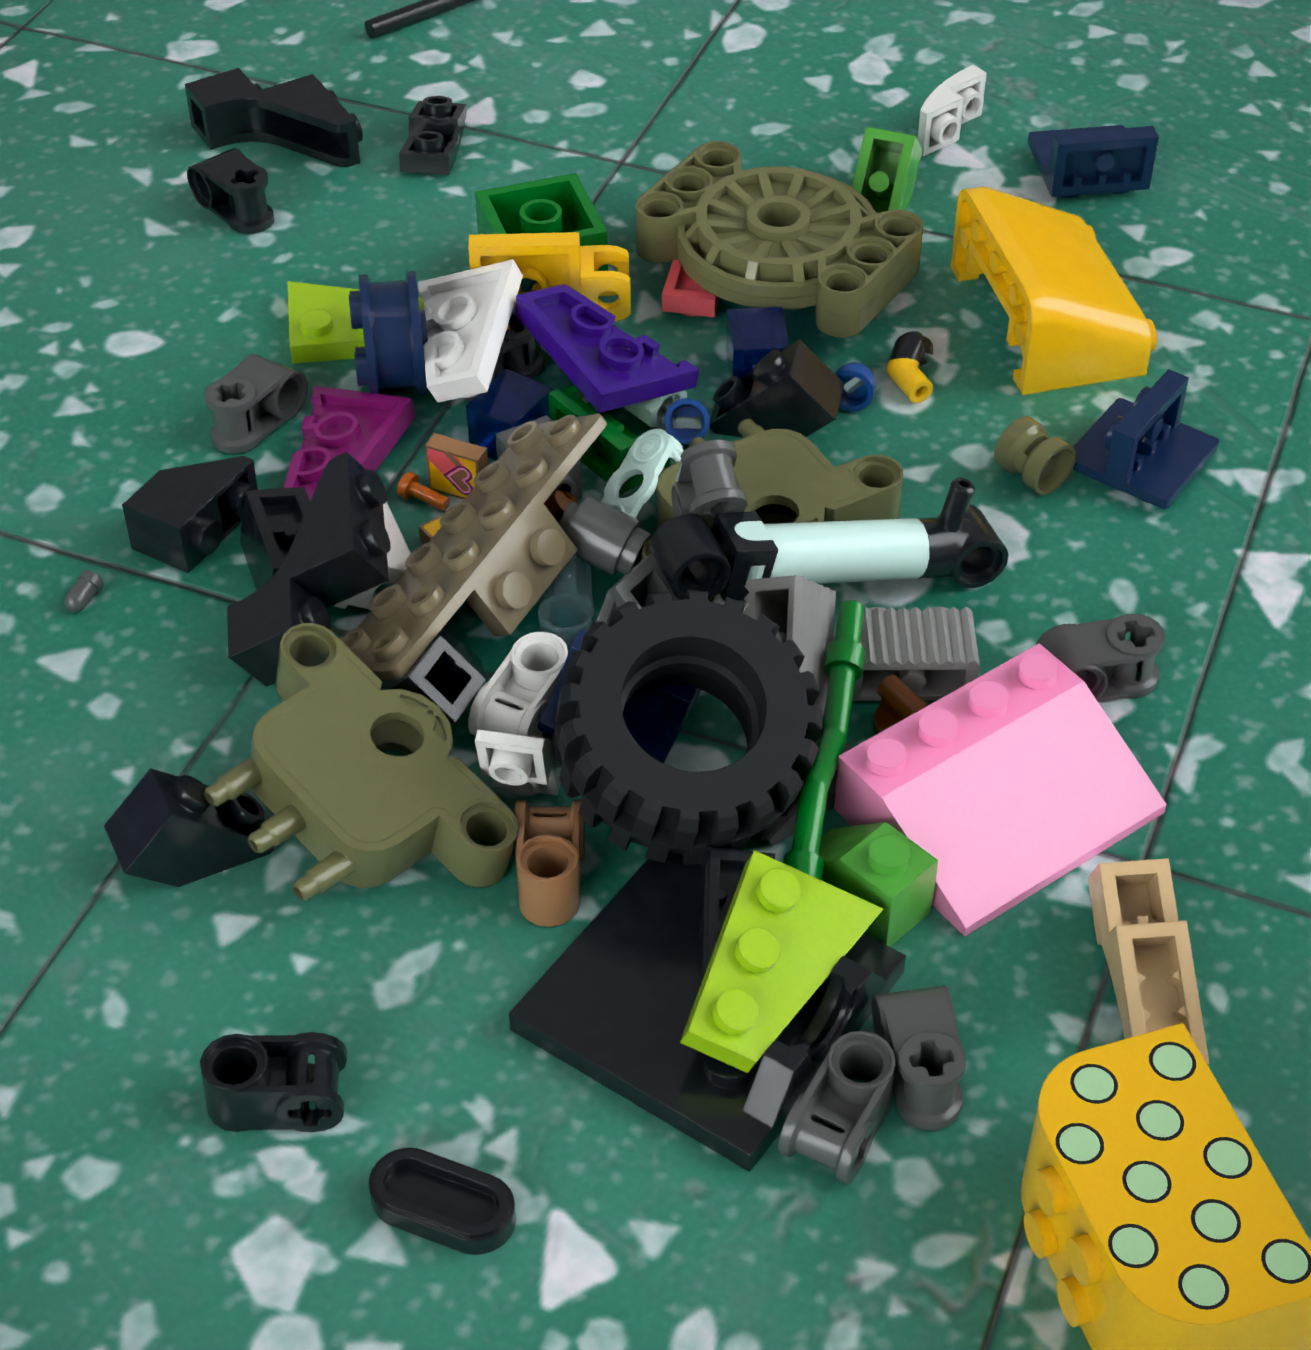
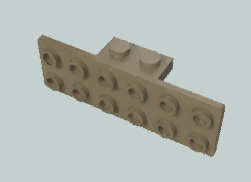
M600 413L580 417L567 415L556 421L544 423L530 421L518 427L508 437L507 444L509 446L498 460L484 467L474 479L476 486L462 502L452 506L441 517L440 524L442 527L432 539L409 555L405 561L407 569L396 582L383 589L373 598L369 605L371 612L356 629L346 633L340 640L381 681L401 679L465 600L494 636H510L578 550L546 508L544 502L607 426V422Z

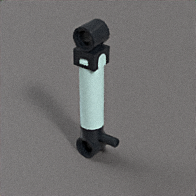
M957 478L951 482L941 514L938 517L763 524L756 511L716 513L712 529H710L707 522L698 515L684 514L664 522L655 531L651 540V551L673 593L680 600L685 598L687 590L708 592L707 600L719 593L723 601L727 597L743 601L749 593L744 586L750 579L794 575L804 576V579H810V581L817 582V584L952 577L962 587L976 588L984 586L998 577L1007 565L1009 555L1006 546L981 510L974 505H970L975 487L969 480L964 478Z

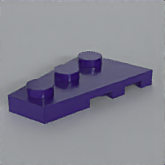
M566 284L516 295L514 314L598 413L696 387L699 368L686 360L678 362L677 365L659 354V343L645 334L636 339L614 325L615 315Z

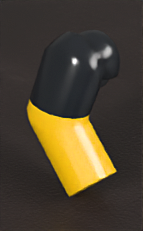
M910 331L897 338L886 366L888 376L913 403L925 401L933 391L932 382L919 369V366L928 363L926 358L923 357L924 354L933 355V344L929 338L923 336L918 331Z

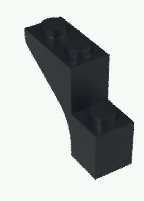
M236 68L185 84L191 126L211 150L241 142H266L338 167H350L360 163L358 143L363 140V133L358 118L354 113H348L339 103L334 91L331 89L327 90L313 74L262 89L258 83L253 84L240 68Z
M347 451L331 459L325 466L289 553L278 571L257 591L227 606L228 658L266 687L276 683L280 642L286 631L301 623H315L325 626L330 630L331 620L326 608L389 581L387 553L391 549V543L385 529L383 504L387 501L386 490L376 472L371 469L366 470Z

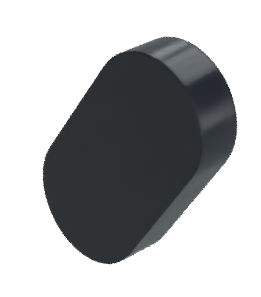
M402 1148L386 1154L375 1164L370 1173L369 1191L372 1207L382 1221L393 1227L472 1255L486 1254L500 1248L508 1241L514 1231L516 1212L513 1193L505 1182L493 1175L418 1148Z

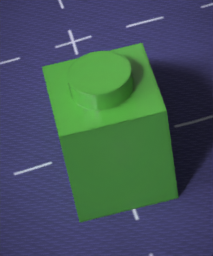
M872 127L865 128L852 188L869 201L876 213L889 210H907L912 199L923 152L915 135Z
M879 822L831 828L822 835L819 855L825 862L822 881L883 908L882 912L864 932L865 934L891 947L931 913L938 859L890 824Z

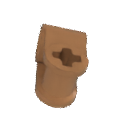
M574 799L571 806H529L527 800H516L515 817L517 818L518 832L515 839L519 907L521 914L526 920L535 925L545 927L559 926L570 921L578 913L581 892V860L585 858V820L578 813L582 799Z

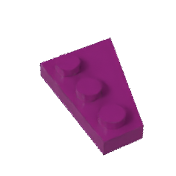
M314 386L310 397L313 404L311 416L304 417L301 427L304 437L300 450L293 453L283 488L304 487L309 501H311L327 463L346 451L366 470L371 469L375 472L417 417L412 398Z

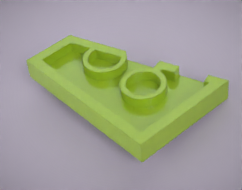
M287 281L289 341L292 364L355 359V347H363L365 343L363 328L352 329L349 295L350 291H359V289ZM418 297L419 310L425 309L424 301L421 297Z
M754 850L745 863L680 1043L748 1073L828 977L841 957L848 953L882 912L883 908Z

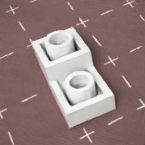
M971 65L940 84L925 100L920 110L918 141L923 149L922 157L958 141L961 124L982 115L987 74L985 71L975 65Z
M485 729L477 730L475 745L481 776L492 777L495 787H502L516 795L533 796L537 793L558 796L562 764L554 761L552 740Z

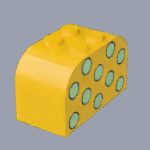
M1180 1023L1084 1050L1066 1058L1053 1068L1045 1079L1040 1091L1021 1182V1202L1025 1212L1024 1229L1032 1251L1039 1259L1047 1258L1058 1280L1056 1284L1057 1297L1067 1322L1072 1327H1081L1091 1349L1311 1350V1241L1185 1025Z

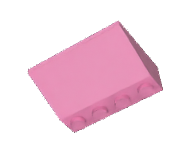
M1039 643L839 755L834 810L851 826L887 822L938 859L932 905L965 937L1164 814L1167 804L1086 683Z

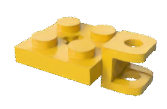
M579 232L469 235L470 269L513 259L523 275L522 279L528 278L538 282L533 285L532 292L566 284L615 315V321L623 320L631 314L629 252L622 247L612 245L580 246ZM606 264L613 265L618 269V271L597 270ZM520 286L517 295L524 294V293H528V292H521V286ZM603 296H619L612 303H604L598 298Z

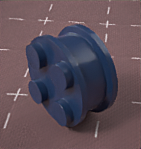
M407 271L405 280L371 283L367 274L359 275L360 290L350 291L349 295L352 329L363 328L365 343L363 347H355L358 386L369 385L370 394H381V390L415 387L418 395H427L423 345L428 341L425 310H419L416 272Z

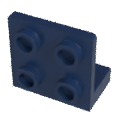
M1122 125L1030 132L1028 145L1051 197L1074 198L1083 194L1108 192L1123 194L1133 190L1150 189L1159 136L1153 126L1125 128Z

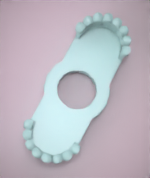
M652 429L643 433L631 446L620 468L607 481L604 497L601 502L636 518L643 504L655 492L658 476L668 458L675 462L681 460L680 455L684 451L681 443L662 429ZM635 475H644L643 483L638 491L629 497L619 498V490L625 481Z

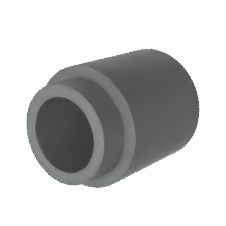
M587 496L581 505L574 501L571 502L559 523L578 549L573 556L613 576H616L619 572L626 575L642 561L643 546L652 538V533L641 528L642 522L591 496Z

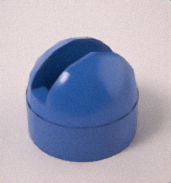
M851 362L841 366L835 372V375L844 384L854 377L861 380L847 392L843 389L839 408L849 412L865 409L871 403L876 391V379L873 372L863 363Z
M690 398L677 400L666 411L664 417L665 430L667 434L676 438L681 445H689L690 441L696 437L704 438L709 430V413L705 406L697 400ZM673 418L701 419V429L673 428Z

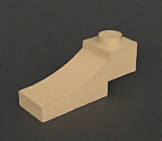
M1169 858L1099 863L1087 878L1097 945H1102L1118 1003L1124 1038L1127 1039L1183 1023L1207 1065H1209L1187 921L1178 920Z

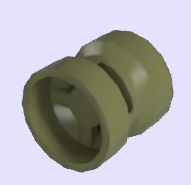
M1030 416L1020 417L1012 422L998 439L994 450V459L999 466L1011 474L1020 473L1024 484L1040 495L1050 494L1065 482L1072 472L1077 455L1073 446L1059 437L1050 438L1046 427Z

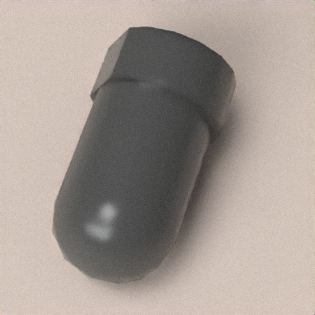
M84 570L64 598L66 608L73 612L83 610L94 595H97L104 586L101 577L93 571Z

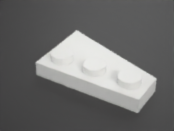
M513 259L418 282L419 295L424 301L425 309L423 310H425L428 341L423 345L427 388L437 403L462 397L470 398L488 392L515 304L516 295L523 278Z

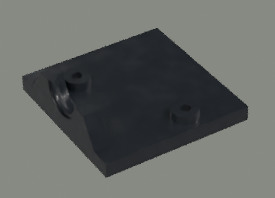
M669 852L665 863L647 859L509 1012L510 1030L750 1172L782 1131L791 1108L800 1094L807 1090L833 1043L839 1037L849 1032L859 1031L872 1014V996L888 993L902 976L906 955L863 933L848 953L841 957L828 977L750 1071L746 1073L680 1043L700 989L699 952L702 864L685 865L682 853Z

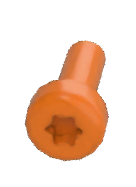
M406 472L398 482L397 495L405 500L414 496L442 511H445L449 506L450 498L420 484L419 476L413 472Z

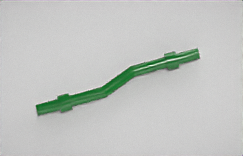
M846 600L839 605L835 639L828 644L826 649L824 672L829 677L822 732L816 745L819 750L800 790L792 850L783 857L784 864L819 880H823L825 866L824 859L819 855L828 790L838 765V756L842 754L847 741L854 684L862 676L865 648L860 644L865 607L862 603L854 600Z

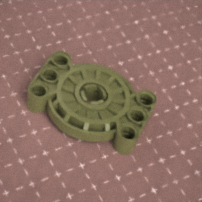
M712 141L700 145L636 201V253L640 258L652 263H666L678 259L686 274L701 288L721 299L744 306L772 310L801 309L815 306L816 326L821 332L832 337L846 338L861 332L919 272L923 221L918 215L906 210H889L876 213L869 201L851 186L833 177L806 169L778 166L757 167L741 171V151L737 146L728 142Z

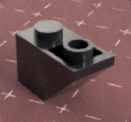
M799 339L781 352L777 349L770 351L758 362L753 370L742 377L732 376L724 381L713 396L715 405L710 417L709 428L715 434L743 438L738 432L739 424L744 419H752L756 425H760L765 431L770 429H789L808 437L836 420L845 384Z
M240 456L159 470L122 504L131 548L189 573L207 555L213 553L221 541L242 522L245 491L258 490L253 459Z
M445 625L408 672L399 680H385L381 690L403 689L421 694L438 705L452 725L458 720L486 681L482 661Z
M152 768L148 770L104 825L125 874L176 887L269 855L276 846L270 847L263 853H256L248 843L249 835L261 827V824L265 821V811L260 803L249 794L243 793L236 799L227 800L220 806H212L204 796L205 789L209 785H205L189 775L178 777Z

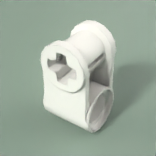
M533 632L522 636L514 643L511 651L492 678L480 688L474 698L468 718L470 734L476 736L478 729L541 738L547 737V734L541 732L537 725L542 712L559 684L568 655L567 645L562 638L553 633Z

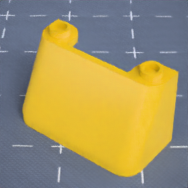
M986 186L962 189L957 200L950 267L958 282L978 279L979 274H984L1009 317L1006 340L1009 346L1020 345L1023 357L1021 369H1015L1013 372V380L1022 395L1147 375L1151 351H1154L1157 346L1155 325L1151 319H1146L1144 313L1097 242L1091 225H1087L1078 215Z

